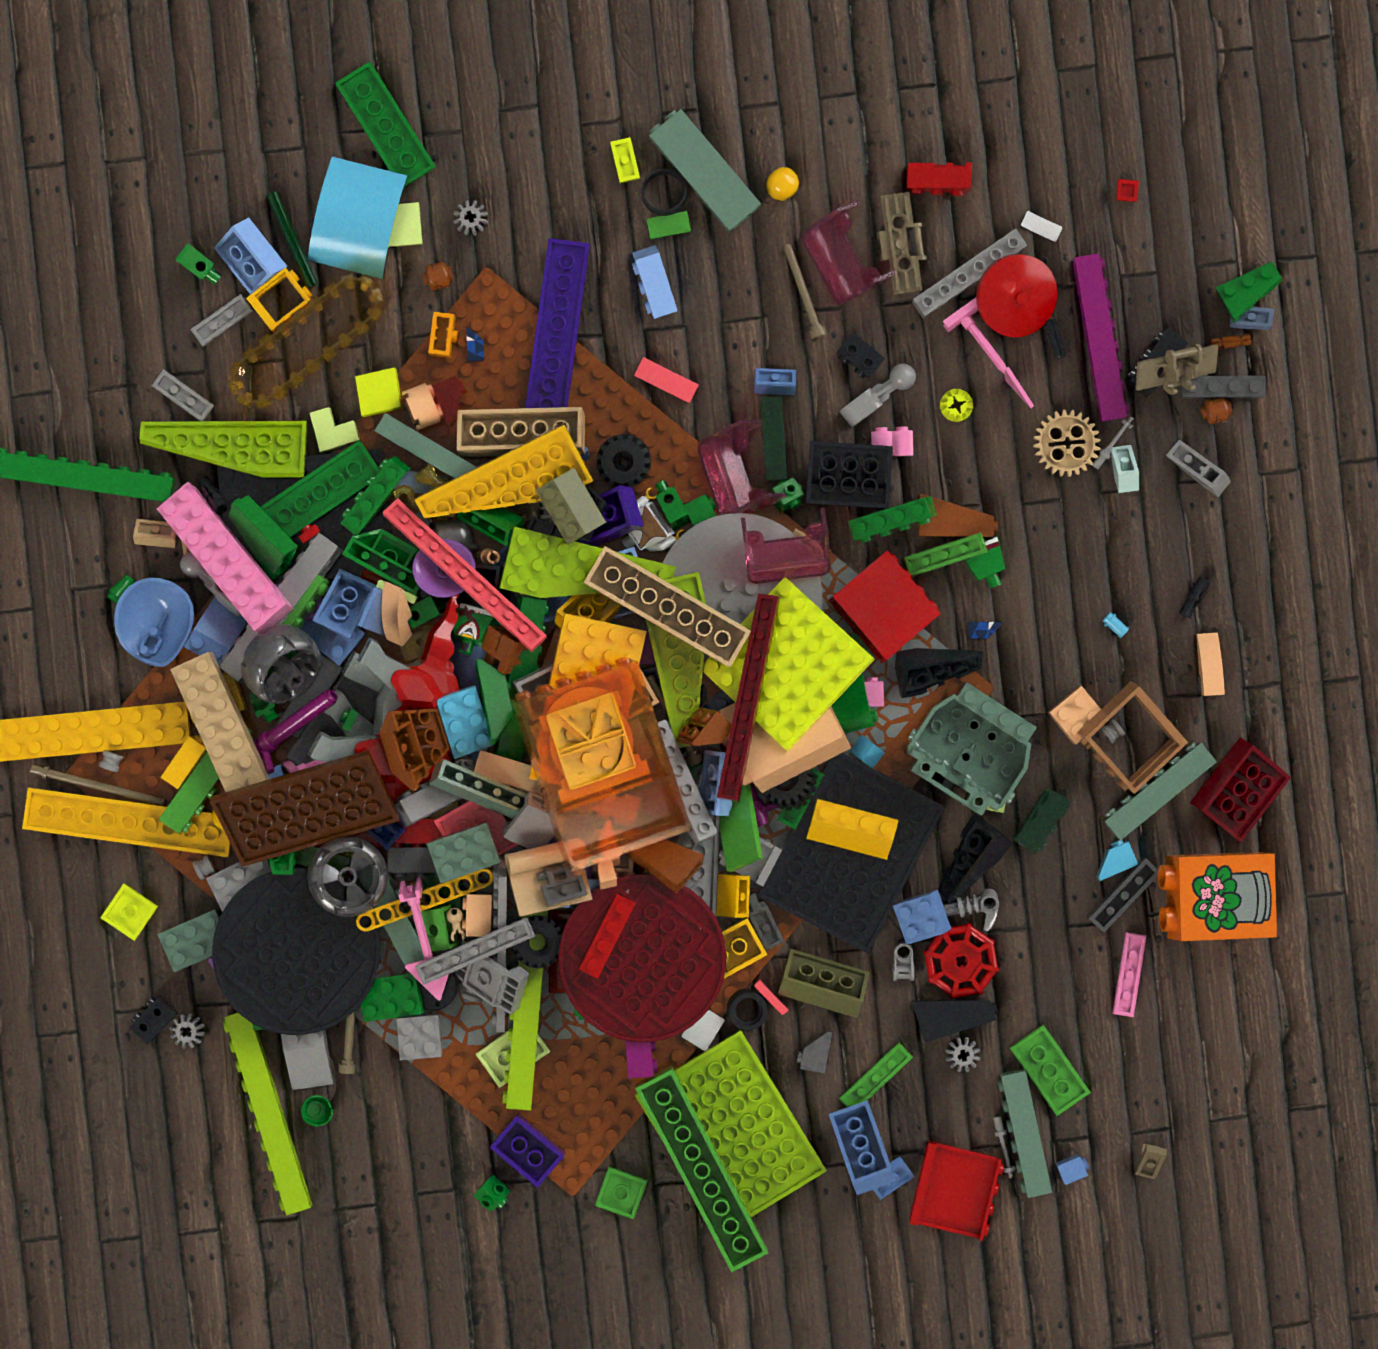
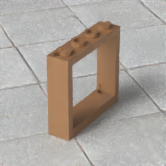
M1132 681L1077 732L1082 738L1080 742L1088 750L1091 748L1095 752L1092 756L1100 764L1103 762L1107 766L1105 768L1106 772L1114 778L1116 776L1118 778L1117 784L1124 791L1128 789L1133 794L1188 743L1140 686ZM1134 696L1170 739L1127 779L1091 737Z

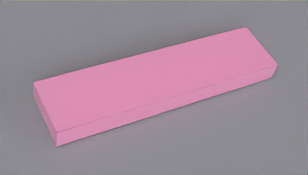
M1125 932L1112 1014L1134 1017L1146 935Z

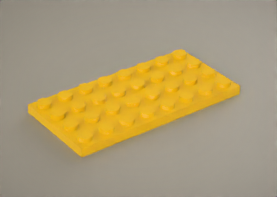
M564 613L542 715L546 714L551 704L565 692L578 687L590 686L602 688L609 692L618 690L623 704L619 707V710L627 720L647 631ZM592 707L579 709L568 716V720L589 739L596 711ZM607 712L603 714L599 735L619 729L617 722ZM540 724L528 778L560 785L559 780L563 779V775L556 768L550 754L549 732H543ZM561 728L559 733L560 749L580 742L567 729ZM623 737L562 758L574 773L582 777H602L610 773L617 766ZM612 787L598 791L596 793L611 796Z

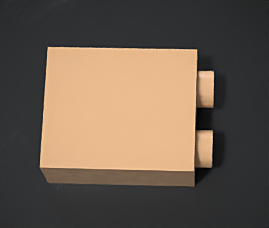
M736 702L719 710L731 724ZM832 707L817 720L789 751H786L755 721L743 785L746 786L753 782L763 793L850 749L851 746ZM728 735V736L726 737V739L723 741V744H724V746H725L726 749H727V744H728L729 735Z

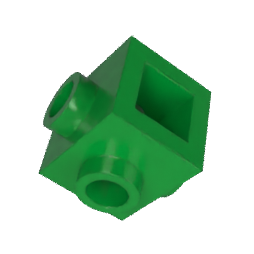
M794 478L789 480L783 479L772 488L769 497L778 511L782 513L789 508L793 510L801 505L804 490L801 484L797 483Z
M492 1174L483 1182L473 1196L483 1207L492 1212L496 1207L500 1209L508 1201L506 1196L510 1193V1190Z

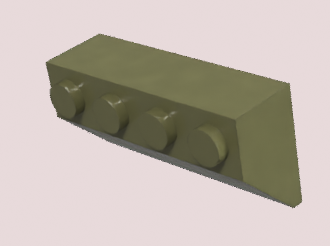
M790 949L778 995L857 1018L863 1004L870 972Z

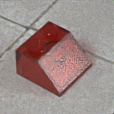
M455 376L432 385L449 427L455 425L457 412L461 410L465 401L464 394L467 393L461 379L457 380Z

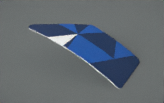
M467 327L468 361H484L483 340Z
M968 622V638L988 639L1002 625V622Z

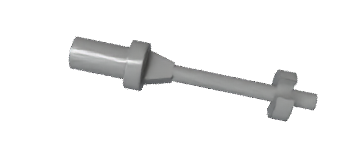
M1130 416L1127 421L1125 419L1121 421L1124 424L1108 446L1100 449V454L1093 462V467L1098 470L1106 458L1109 459L1111 457L1112 447L1127 427L1130 429L1133 427L1130 423L1134 418Z
M1001 1116L993 1117L996 1129L994 1133L995 1137L999 1136L1006 1162L1003 1172L1008 1173L1009 1178H1012V1172L1016 1169L1015 1166H1010L1004 1137L1007 1134V1130L1004 1129Z

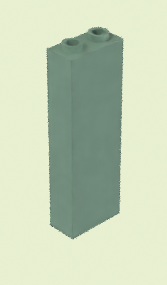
M682 109L678 112L673 110L667 115L665 123L662 125L658 123L650 130L652 134L649 135V139L730 233L761 207V203Z
M386 413L375 429V432L426 463L433 465L453 479L477 468Z

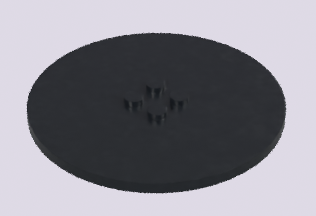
M300 867L295 868L294 875H273L272 871L242 887L231 898L221 913L215 928L212 944V961L215 976L221 991L232 1007L254 1025L285 1035L316 1033L326 1030L346 1019L361 1005L375 981L380 961L378 929L375 928L366 932L361 931L356 925L357 916H338L324 910L315 901L310 892L307 880L308 868ZM339 880L323 883L326 891L333 898L347 902V886L342 885ZM363 916L359 921L362 927H368L372 922L369 916Z

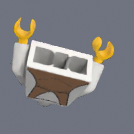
M653 487L648 488L646 495L641 496L637 500L644 526L628 533L622 539V543L627 549L637 545L640 550L646 548L650 552L665 551L671 548L679 539V533L685 531L679 530L675 533L653 503L656 500V495L650 497L648 494Z

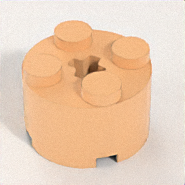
M424 383L402 392L403 397L407 396L405 398L407 401L405 405L413 424L418 423L416 425L417 431L441 422L440 418H443V412L439 403L436 405L434 403L435 392L431 384L426 385Z

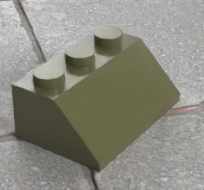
M575 468L535 490L567 545L606 523Z

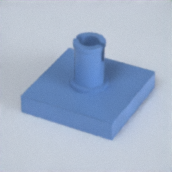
M900 1156L890 1163L896 1182L873 1189L880 1200L915 1177Z

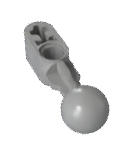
M904 363L894 366L890 371L889 380L869 388L839 412L850 427H854L881 407L882 403L889 399L893 391L896 389L906 390L912 387L916 380L914 369Z
M191 552L186 553L180 561L182 573L189 578L199 577L204 581V586L215 595L219 603L234 615L242 616L224 592L219 591L220 587Z

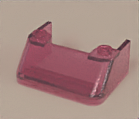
M857 200L835 209L802 234V242L835 302L841 305L877 287L897 274L896 270H893L881 276L874 267L864 269L845 235L851 229V220L847 212L859 204Z
M741 419L705 438L698 445V454L719 515L754 512L787 497L786 493H767L764 489H755L753 491L751 489L740 453L744 452L749 446L747 432L761 425V420Z
M820 508L821 523H813L807 526L805 536L764 541L761 532L747 531L745 517L741 518L748 580L751 583L759 584L781 581L783 578L792 580L823 576L829 573L831 565L825 509Z

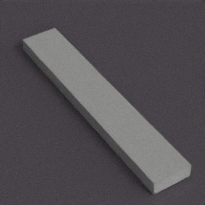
M525 917L420 963L415 967L423 985L535 937L528 918Z

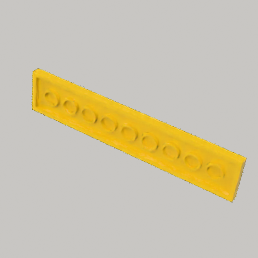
M185 702L0 720V762L103 752L104 750L116 751L184 744L188 736H191L189 710Z
M28 788L22 829L221 857H229L231 847L226 833L213 823L212 813L202 811L199 816L195 815L191 820L193 825L187 833L183 832L180 835L159 820L167 806Z

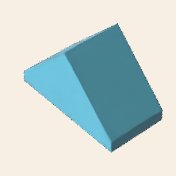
M863 735L858 738L849 750L871 768L885 754V752Z

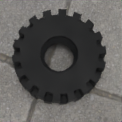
M531 916L528 920L534 934H541L546 940L544 948L541 950L532 949L529 944L530 939L512 946V951L516 958L528 967L537 969L548 967L555 963L559 957L562 932L553 920L543 916Z

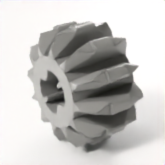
M467 200L465 201V208L460 204L458 205L461 212L454 211V216L459 218L453 220L454 224H460L457 228L459 232L465 228L464 234L468 236L470 230L476 236L477 232L475 229L478 228L483 232L484 228L481 224H488L487 220L482 219L487 217L488 213L482 212L484 210L483 205L476 208L477 201H473L472 206H470ZM472 213L473 216H476V219L473 218L474 222L470 223L469 220H465L466 217L468 218V214Z
M192 1013L188 1014L187 1019L184 1014H181L180 1020L177 1018L173 1020L176 1026H170L169 1028L171 1031H175V1033L170 1035V1038H178L174 1043L175 1045L182 1041L183 1049L187 1047V1044L194 1048V1041L198 1044L202 1042L198 1036L205 1035V1032L199 1031L205 1025L197 1024L200 1017L195 1018L193 1021ZM189 1026L192 1029L190 1031L192 1034L185 1035L183 1027L187 1028Z
M957 1037V1045L952 1041L949 1042L953 1049L948 1048L945 1052L952 1055L947 1056L945 1059L946 1061H952L950 1064L951 1068L958 1064V1072H961L962 1066H964L966 1072H969V1064L974 1068L976 1067L973 1059L980 1060L979 1056L974 1055L979 1053L980 1049H972L976 1042L972 1041L968 1045V1037L964 1038L963 1043ZM960 1050L968 1051L965 1059L958 1058L957 1055H960Z

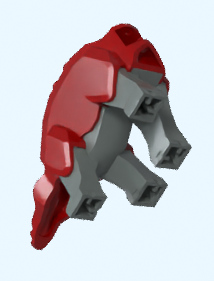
M459 594L449 598L443 616L428 632L424 650L419 659L405 665L385 655L379 643L370 637L360 654L352 650L341 673L343 676L379 692L375 700L374 722L370 723L359 713L350 731L343 729L340 726L342 722L339 721L341 714L344 710L348 711L349 707H353L348 702L344 693L333 687L332 690L336 692L338 699L336 704L324 713L334 719L347 737H331L319 731L307 753L311 758L317 761L329 762L369 750L393 804L403 791L409 789L391 772L379 731L388 711L437 709L438 699L459 690L457 678L453 674L454 664L449 660L454 653V645L450 636L458 620V614L455 609L459 607L456 601ZM450 749L440 761L444 759L450 762L452 755L449 754L451 751ZM435 765L428 771L429 775L423 778L418 785L424 784L431 778Z

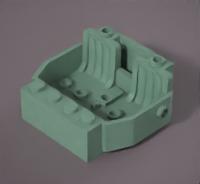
M964 682L956 695L951 694L932 706L917 730L913 728L909 734L906 753L913 757L914 760L908 770L982 816L988 806L997 811L1005 803L1009 804L1016 793L1013 791L1028 769L1031 743L1028 741L1037 727L974 686ZM972 721L977 722L978 726L976 729L970 727ZM993 732L995 734L994 740L988 739L989 733ZM968 753L970 756L969 760L964 761L962 755ZM928 763L930 769L928 771H923V764ZM935 772L945 778L942 784L932 779ZM954 784L970 793L966 800L950 791ZM978 797L982 798L979 805H976L975 799Z

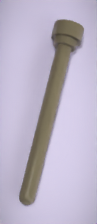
M785 244L784 250L811 323V331H809L811 339L815 340L826 336V328L818 321L792 245Z
M650 675L647 677V681L667 716L661 688L655 677ZM692 745L684 747L687 752L686 761L690 767L703 761L702 753L694 749Z
M355 1011L346 1018L344 1059L339 1063L338 1071L343 1074L355 1073L356 1064L352 1060Z

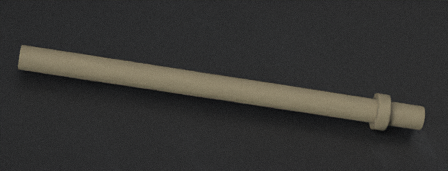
M32 765L30 773L40 775L44 779L48 777L154 805L164 806L165 804L164 798L54 771L47 766L43 768Z

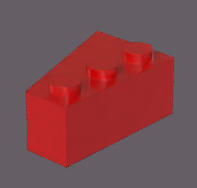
M908 163L906 191H910V194L913 195L931 192V195L934 196L952 193V196L963 197L964 193L968 194L971 188L972 163H966V166L954 165V163H946V165Z

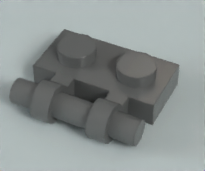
M576 861L572 863L564 862L561 863V866L555 868L547 867L543 871L536 873L538 881L546 879L548 883L540 887L547 907L588 894L582 875L573 876L572 871L578 870ZM565 875L566 879L555 881L554 876Z

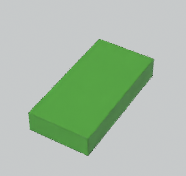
M687 211L647 219L650 240L691 232Z

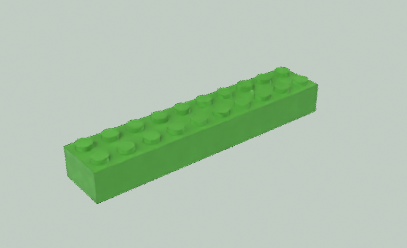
M671 1065L654 1074L653 1077H648L635 1084V1089L730 1271L733 1272L768 1254L766 1244L673 1066Z

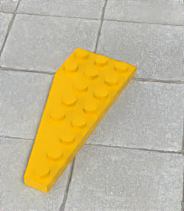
M563 424L415 498V502L423 517L430 518L481 509L487 510L515 506L516 504L536 503L541 501L535 491L536 489L573 468L576 469L584 485L592 482L593 478L566 426Z

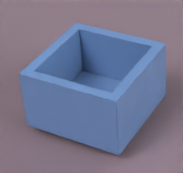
M938 889L902 900L893 905L906 945L944 934L951 929Z

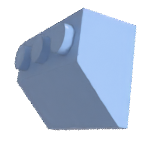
M250 218L233 225L214 247L250 295L287 267Z
M704 750L700 795L709 814L729 816L732 801L717 798L726 752Z

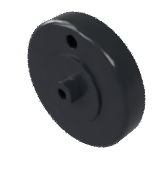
M454 972L448 975L441 1000H437L420 983L423 1008L429 1011H437L452 1003L458 992V979Z

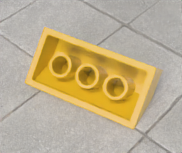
M817 798L806 839L887 860L899 820Z

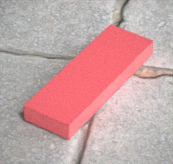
M644 357L634 375L689 404L699 384Z

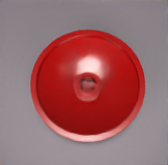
M1011 254L1001 257L985 270L979 281L976 293L977 308L982 320L993 331L1008 337L1030 335L1046 324V321L1050 319L1057 302L1055 278L1042 261L1032 256Z

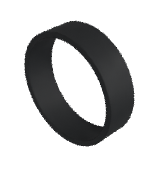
M666 168L657 169L648 174L642 183V200L646 208L656 215L669 216L675 214L686 202V183L683 177L674 170ZM670 175L682 183L684 196L678 205L671 209L661 210L652 207L644 197L645 187L656 176Z

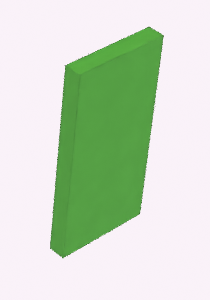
M742 784L739 802L732 801L729 816H720L719 822L726 870L729 872L763 859L751 785L744 786Z
M1043 1024L1009 1047L1056 1116L1091 1093Z

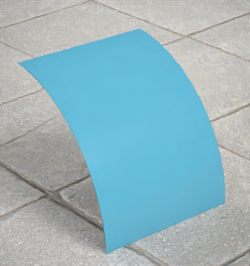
M332 157L316 209L308 260L383 279L389 240L407 175Z

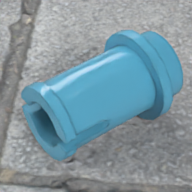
M1109 612L1102 620L1104 626H1108L1119 638L1129 630L1116 617L1115 613Z

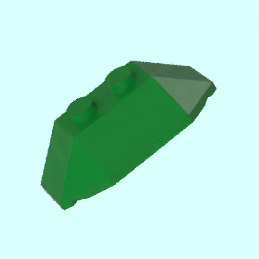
M383 529L351 537L342 555L413 595H416L420 588L414 579L412 570L414 558L418 553L417 548Z
M476 659L475 670L490 745H494L510 724L513 714L516 713L514 701L510 702L509 694H512L511 684L506 682L504 674L483 660Z

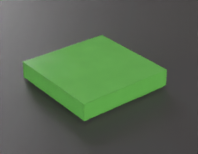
M609 1166L595 1206L634 1220L648 1180Z

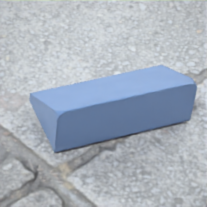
M755 368V394L795 395L796 370Z

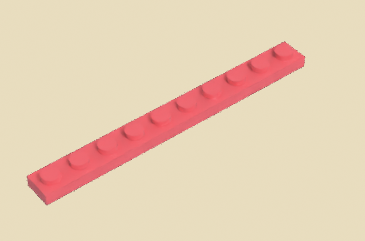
M398 498L383 511L385 518L531 652L547 638L544 632Z

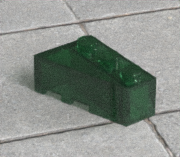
M1045 787L1013 840L1035 854L1037 851L1041 852L1047 843L1045 839L1049 833L1052 834L1058 826V820L1061 816L1065 815L1071 801L1052 789Z

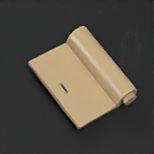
M574 838L505 854L506 868L519 917L592 900L582 861L583 853H586L584 841ZM576 861L578 870L572 871L573 876L582 875L588 894L547 907L540 887L548 883L546 879L538 881L536 873L543 871L547 867L555 868L561 866V863ZM564 874L554 876L555 881L566 879Z

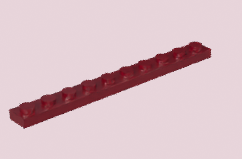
M758 593L717 793L718 799L739 802L780 601L779 596Z

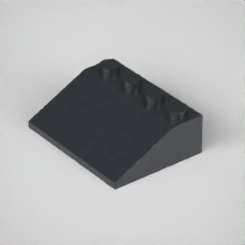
M810 441L805 505L888 509L893 446Z

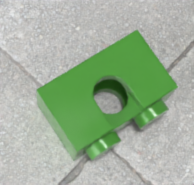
M451 904L434 906L421 911L432 952L448 950L460 945L457 930L454 934L455 940H451L453 928L452 923L447 920V912L452 908Z

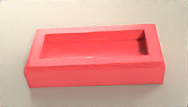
M760 979L754 983V987L781 1015L788 1011L783 1002Z

